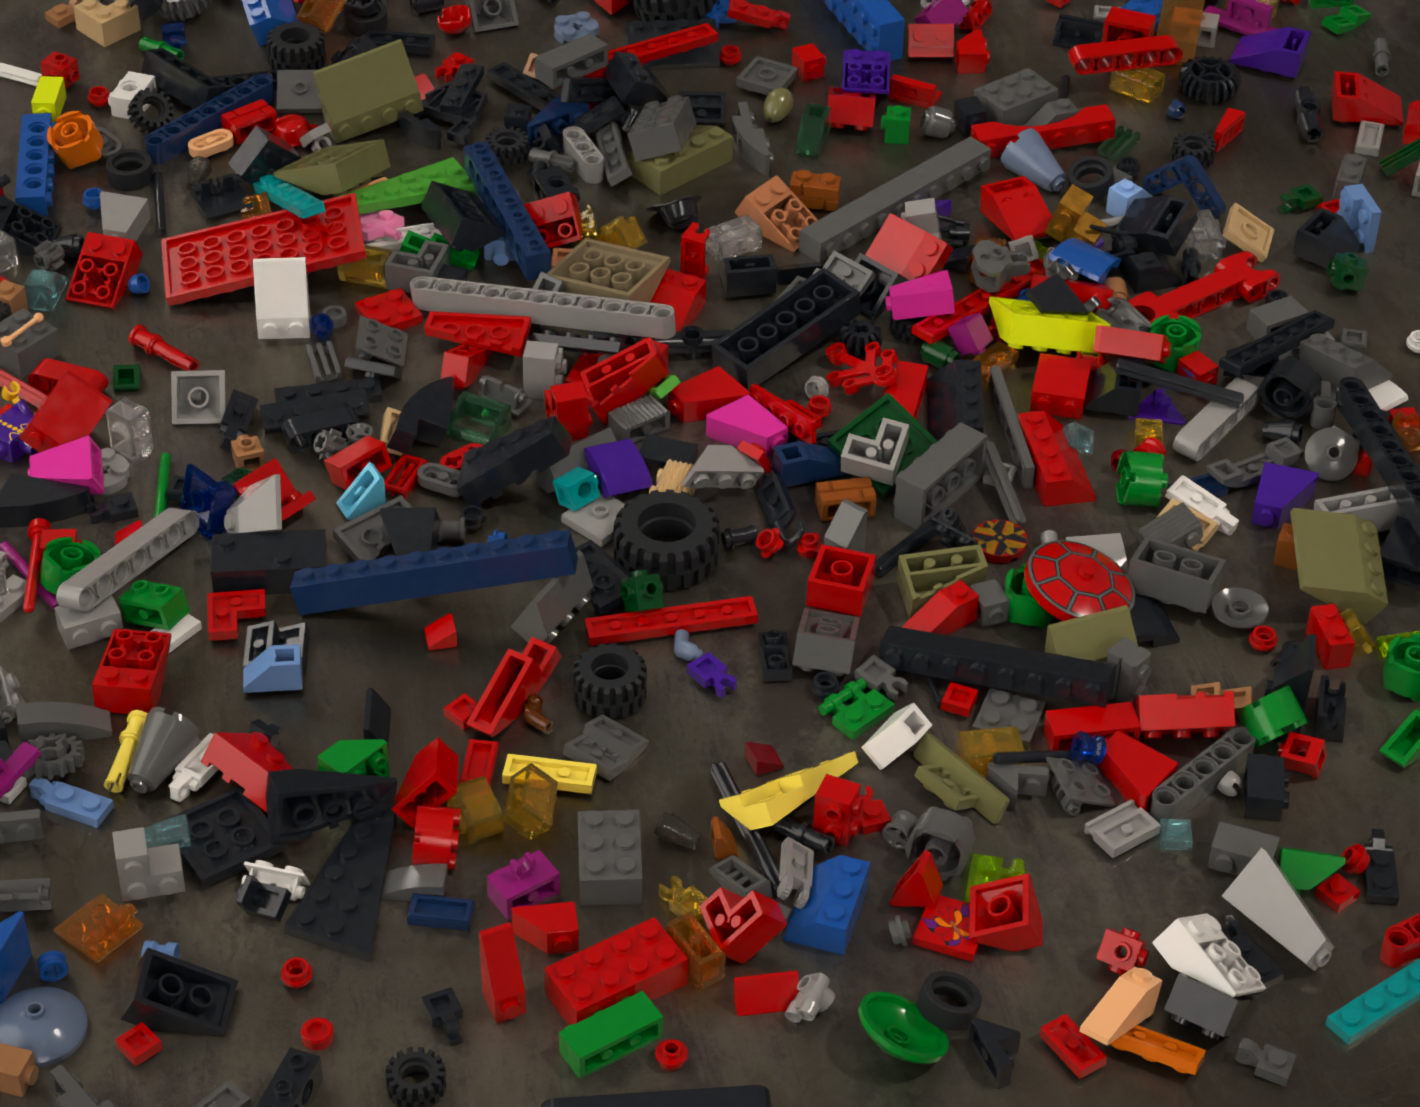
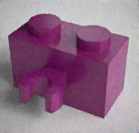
M933 0L913 20L916 24H954L955 27L964 20L962 17L969 10L962 0Z
M540 850L532 854L526 852L518 861L512 859L508 866L497 869L487 875V896L507 920L512 918L511 907L539 905L560 894V872Z

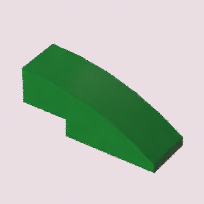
M408 230L400 251L418 254L425 240L449 244V242L442 235L435 232L432 239ZM450 247V265L473 270L481 251L464 249L461 252Z
M1417 709L1408 716L1379 750L1380 754L1403 768H1406L1420 758V710L1418 711Z

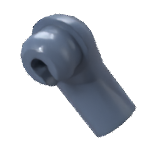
M680 629L675 632L674 653L678 658L685 661H694L703 656V650L697 648L696 644L689 642V633L686 630Z

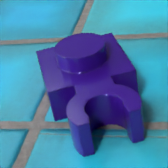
M710 652L687 664V674L705 689L712 685L716 695L723 698L725 696L724 686L730 687L733 691L737 690L736 678L727 674L728 668Z

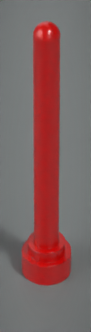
M42 518L33 519L28 527V537L32 541L23 604V610L28 614L32 613L35 609L41 565L40 543L42 530L51 529V524Z

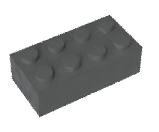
M676 95L668 98L666 102L652 101L645 104V107L627 134L636 162L682 151L696 125L689 96L681 98V95Z
M960 422L952 430H948L945 436L937 443H933L921 457H917L908 468L900 471L895 479L894 518L917 529L929 520L930 515L933 517L938 512H942L944 508L952 505L977 483L984 473L987 435Z

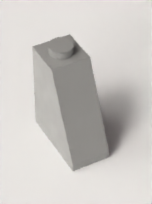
M101 191L100 203L103 235L137 241L151 219L148 198Z

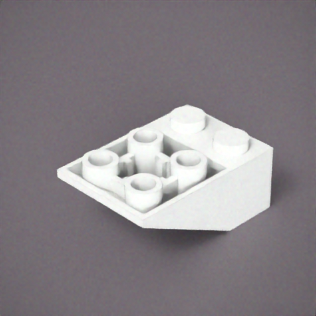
M1208 913L1177 918L1152 942L1171 968L1231 997L1261 992L1266 989L1265 985L1261 982V977L1257 970L1246 963L1241 956L1239 947L1234 942L1228 940L1221 931L1220 923Z

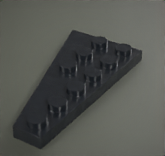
M391 807L361 819L355 818L285 924V935L371 963L377 918L380 913L386 868L390 857L389 851L397 814Z

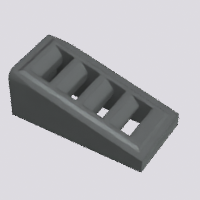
M731 855L709 868L710 875L723 888L743 898L752 890L771 899L773 898L770 881L735 855ZM734 869H736V871L732 872V873L729 874V875H726V874H728L729 872H731V871H733Z

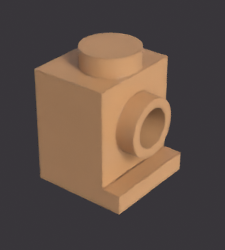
M241 435L236 440L231 441L232 457L240 477L248 475L266 463L264 449L261 447L257 436ZM256 458V463L244 465V460Z

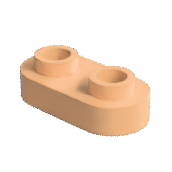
M216 129L195 137L188 142L189 154L196 159L202 160L216 153L226 151L234 144L233 134L227 129Z

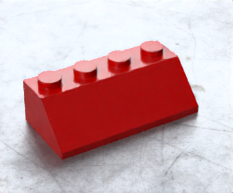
M1045 411L1018 413V420L1035 467L1033 482L1043 507L1096 501V495L1068 429Z

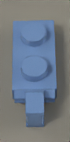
M35 777L29 784L30 796L39 800V803L45 806L46 811L95 828L100 826L114 808L112 799L63 782L53 781L50 783L47 779H36Z

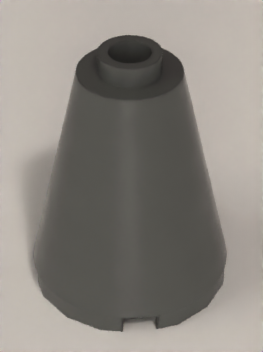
M153 707L146 715L127 776L130 786L137 792H153L201 743L202 737L198 738L200 733L198 727L180 713L174 711L171 716L163 713L165 708Z

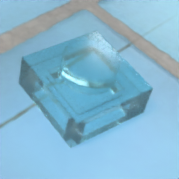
M1160 818L1159 836L1161 849L1192 850L1191 820Z

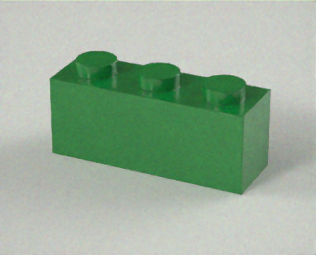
M641 991L633 996L623 998L620 1002L604 1010L595 1012L592 1016L576 1024H570L560 1031L559 1053L578 1078L581 1079L663 1038L664 1017L646 994Z

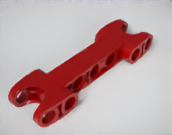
M1243 251L1220 260L1214 269V273L1161 296H1157L1152 291H1147L1128 300V302L1151 323L1164 315H1170L1169 319H1178V315L1193 319L1241 297L1249 303L1258 301L1266 297L1271 290L1278 287L1281 276L1275 270H1254L1257 257L1250 251Z

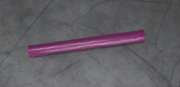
M8 541L2 542L0 550L7 553V558L27 580L29 565ZM39 577L37 593L55 612L54 607L59 606L56 596L43 587Z

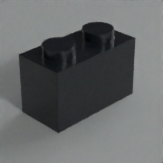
M1248 753L1244 771L1245 818L1280 821L1282 810H1288L1290 792L1285 791V788H1288L1290 771L1284 770V757Z

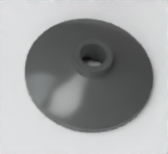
M1324 428L1315 432L1309 438L1305 446L1304 458L1308 469L1319 473L1318 478L1326 481H1337L1345 478L1354 470L1358 461V448L1353 438L1345 431L1338 428ZM1331 448L1337 450V457L1334 458L1329 455Z
M1231 587L1219 591L1215 594L1211 603V609L1215 617L1222 623L1235 628L1256 627L1266 620L1269 611L1267 602L1260 594L1241 587Z

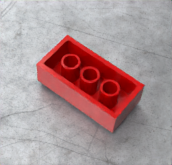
M655 917L544 968V993L568 1025L576 1024L592 1016L595 1012L604 1010L620 1002L623 998L633 996L641 991L653 1001L688 984V958Z

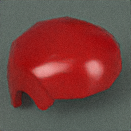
M467 5L446 7L442 10V17L437 16L438 27L446 34L458 35L463 33L472 23L471 11Z

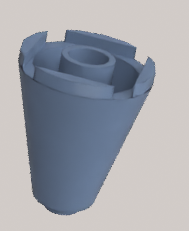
M1033 128L1020 132L1017 135L1019 139L1015 143L1010 141L1003 151L1001 157L1003 166L1019 176H1025L1032 183L1048 192L1061 190L1066 183V174L1040 134Z

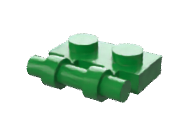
M863 678L855 682L850 681L843 686L842 691L837 694L832 693L825 698L824 703L818 706V710L823 716L832 712L834 714L832 725L852 740L894 713L895 708L893 702L875 689L867 694L862 692L868 686ZM849 699L853 702L849 706L843 704Z

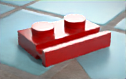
M954 24L907 25L908 58L954 57Z

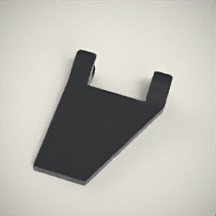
M1070 264L1025 293L1041 314L1089 315L1102 304L1096 296L1083 304L1066 284L1070 276L1076 273Z

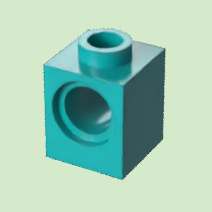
M579 466L552 481L559 505L576 511L600 497L598 490L599 482L596 475Z

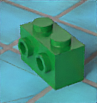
M138 580L118 598L126 622L164 630L172 629L190 612L183 588L168 584Z

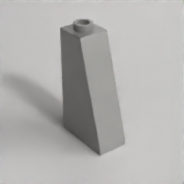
M1261 848L1224 892L1222 897L1315 972L1318 967L1324 966L1329 961L1332 955L1331 951L1335 947L1275 859Z

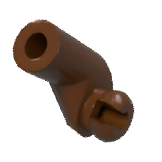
M531 694L528 696V701L524 703L523 717L533 727L543 733H548L553 726V721L542 715L541 706L544 702L543 698L537 694Z

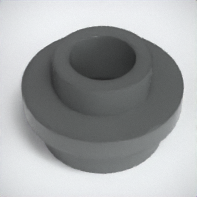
M896 915L894 920L888 921L894 945L902 944L903 947L908 946L906 939L912 938L908 920L901 921L900 915Z

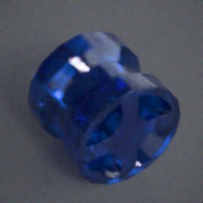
M1083 731L1077 732L1071 743L1072 758L1076 761H1084L1086 759L1091 764H1100L1106 754L1105 737L1096 734L1090 736L1087 732Z

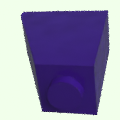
M1265 462L1254 503L1251 523L1276 529L1281 527L1283 523L1291 518L1290 511L1293 508H1302L1314 497L1319 473Z

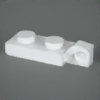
M1181 475L1166 491L1165 497L1169 500L1173 498L1180 503L1184 502L1186 506L1218 522V531L1230 536L1236 530L1239 520L1230 514V511L1226 508L1227 504L1184 475Z
M209 733L175 768V774L172 777L173 781L169 785L171 799L178 802L183 801L189 796L191 790L197 791L218 770L214 765L206 767L201 763V759L214 734Z

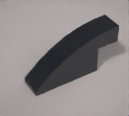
M449 376L434 381L421 388L408 400L390 433L387 448L407 454L414 439L440 447L449 429L454 377Z
M11 473L0 491V527H27L36 518H42L52 523L88 512L87 504L91 503L89 487Z

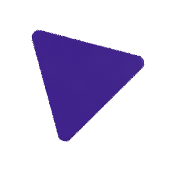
M1164 388L1154 390L1153 393L1139 404L1137 416L1128 415L1129 419L1176 425L1186 424L1185 419L1171 402V397H1167Z

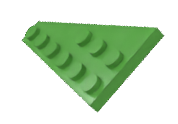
M452 157L347 194L356 193L359 212L363 214L423 203L431 181L477 194V191L466 171Z

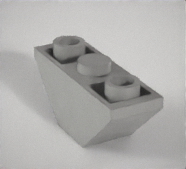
M708 445L682 481L683 487L748 489L756 484L764 470L732 445Z

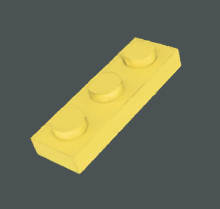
M508 754L502 773V783L592 794L597 774V764Z

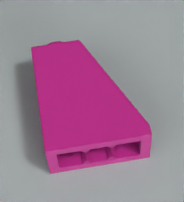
M948 270L890 286V296H885L887 312H892L893 320L955 313L953 288Z
M749 395L706 415V436L722 443L738 447L742 440L751 445L755 442L767 451L765 453L767 457L774 454V446L787 444L788 427Z
M89 435L29 456L30 468H28L27 472L30 477L89 487L90 494L105 493L102 452Z

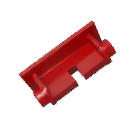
M989 0L973 1L968 9L969 11L962 17L964 20L958 24L959 28L972 29V31L980 29L992 14L991 2Z

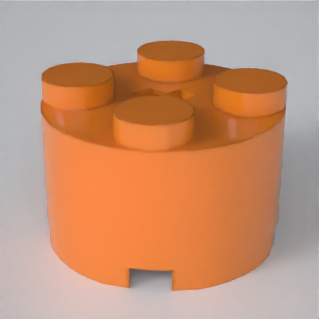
M70 111L59 116L53 128L49 127L47 140L60 161L67 168L73 169L89 162H95L101 158L104 140L89 115H84L81 111Z

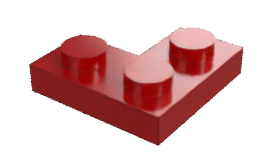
M265 589L207 593L209 641L238 639V619L266 617Z

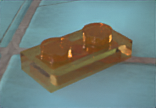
M998 341L973 360L981 361L982 382L987 383L989 381L991 366H1000L1001 371H1004L1018 361L1019 352Z

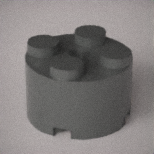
M935 806L928 808L927 812L922 814L906 843L905 853L908 861L911 858L914 863L926 849L931 852L942 881L948 880L949 877L954 875L958 876L963 871L975 845L973 822L968 817L960 816L950 810L940 809Z

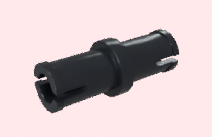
M1189 247V254L1187 248L1183 251L1181 271L1184 274V285L1198 280L1199 273L1201 272V263L1198 261L1199 252L1193 247Z
M785 816L773 825L775 833L790 837L824 855H828V852H831L834 847L835 838L813 829L810 823H800Z

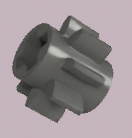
M46 240L34 248L36 254L33 259L39 269L43 271L49 269L50 273L65 264L62 260L65 257V252L60 244L56 242L50 244Z
M331 428L330 431L323 430V432L316 436L314 450L315 453L320 454L319 460L324 461L347 447L346 439L341 437L342 432Z

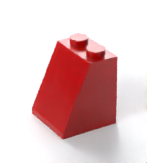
M68 369L44 398L19 438L38 452H43L88 436L113 400Z

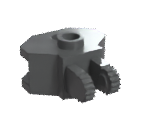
M991 240L979 241L972 250L975 261L971 265V272L975 284L988 293L999 292L1006 282H1011V277L1026 275L1031 270L1030 264L1026 262L1027 255L1025 252L1020 250L1008 251L1007 246L1001 247Z

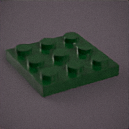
M887 393L829 438L828 445L841 457L849 433L875 440L883 417L909 424V440L897 472L898 475L900 471L908 468L917 457H921L933 443L938 441L899 402ZM871 480L874 491L881 498H884L896 488L895 481L893 486Z

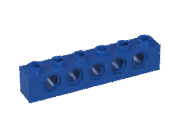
M51 113L22 114L15 202L44 217H48L49 207L53 206L52 192H54L53 178H55L54 164H56V155L47 140V131L50 126L53 128L56 122H52Z

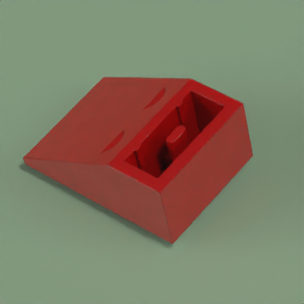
M1335 71L1330 94L1332 120L1343 123H1361L1363 120L1387 126H1403L1400 96L1359 73Z
M1020 176L981 185L980 212L1012 240L1030 235L1033 238L1048 236L1045 230L1052 215L1036 185L1028 178Z
M87 232L65 300L114 309L127 290L130 277L137 274L143 253L136 241Z
M114 629L92 683L95 707L118 714H129L134 710L148 713L153 707H157L161 697L172 638L171 633Z

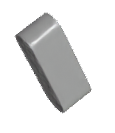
M574 126L566 128L563 131L564 155L574 158L576 161L574 169L583 181L589 184L600 183L604 179L603 155L583 129Z

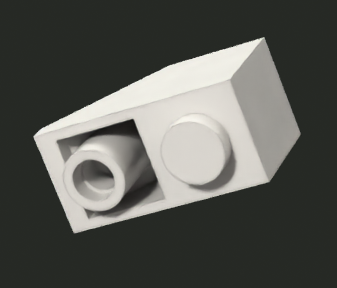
M912 703L896 711L861 748L881 770L914 745L928 731L932 724L916 704Z

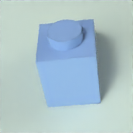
M1124 178L1109 187L1106 212L1114 217L1124 216L1134 199L1153 196L1143 188Z

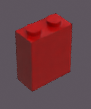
M1040 353L1029 412L1045 411L1049 415L1082 420L1092 361Z

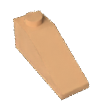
M1133 967L1116 980L1082 1023L1079 1032L1108 1046L1154 1014L1163 980L1153 976L1150 971L1144 968Z

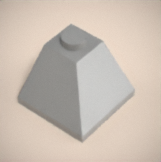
M225 370L171 371L172 425L220 424L226 409Z
M275 474L250 485L228 508L224 518V526L227 533L273 532L282 530L280 475Z

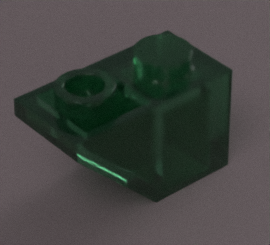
M807 104L800 123L795 153H801L806 156H819L830 131L831 107Z

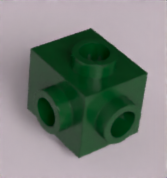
M1337 252L1335 259L1329 262L1327 274L1334 287L1340 290L1351 289L1360 292L1369 272L1366 259L1359 258L1358 255L1350 252L1345 254Z
M648 569L632 571L631 577L621 579L620 593L624 600L625 613L664 608L662 598L663 584L660 581L659 574L648 575Z

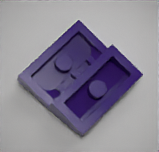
M631 439L584 448L589 470L598 475L604 498L649 489L653 485L648 468Z

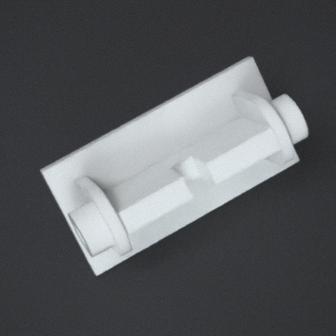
M256 860L255 863L244 862L249 875L255 876L259 882L287 888L292 893L290 900L302 899L305 894V887L302 885L310 886L308 878L299 868L293 866H285V869L276 868L273 864L262 860ZM247 875L243 876L241 885L244 883Z

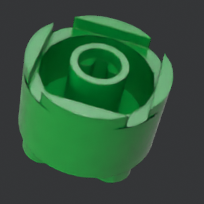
M1164 315L1152 322L1150 333L1168 337V342H1171V354L1169 358H1166L1165 364H1153L1165 369L1166 372L1176 374L1180 358L1194 351H1200L1201 328L1196 321L1186 316L1178 315V319H1169L1170 315Z
M1124 451L1121 454L1116 473L1121 474L1120 483L1116 482V497L1119 504L1155 508L1160 506L1161 488L1165 489L1168 483V474L1163 472V454L1138 451Z
M61 537L48 542L42 556L41 584L43 587L56 595L59 586L100 557V550L95 544L82 539V543L72 542L73 537Z
M1026 563L1022 564L1019 569L1014 570L1012 568L1007 573L1004 590L1010 600L1008 621L1014 624L1020 623L1027 626L1047 628L1056 617L1038 604L1029 592L1024 578Z
M1411 634L1408 638H1402V635L1395 637L1388 646L1382 672L1383 686L1385 689L1411 698L1415 702H1420V634Z
M1289 685L1236 711L1243 727H1246L1248 732L1253 737H1256L1255 748L1308 723Z

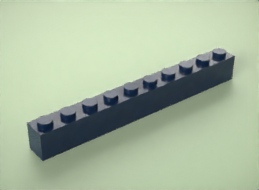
M553 530L538 535L526 534L518 538L505 540L495 539L485 543H468L464 546L452 548L441 547L437 550L425 552L414 551L406 555H388L372 560L361 559L353 563L330 564L320 568H303L295 571L290 589L299 614L305 615L576 574L578 555L571 531Z

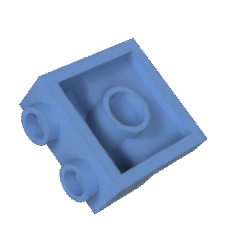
M1363 184L1344 186L1340 193V209L1336 214L1344 217L1360 243L1363 252H1374L1382 212Z

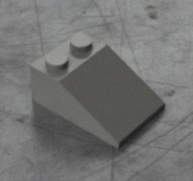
M804 608L797 631L792 665H796L804 671L826 670L835 676L850 674L860 617Z

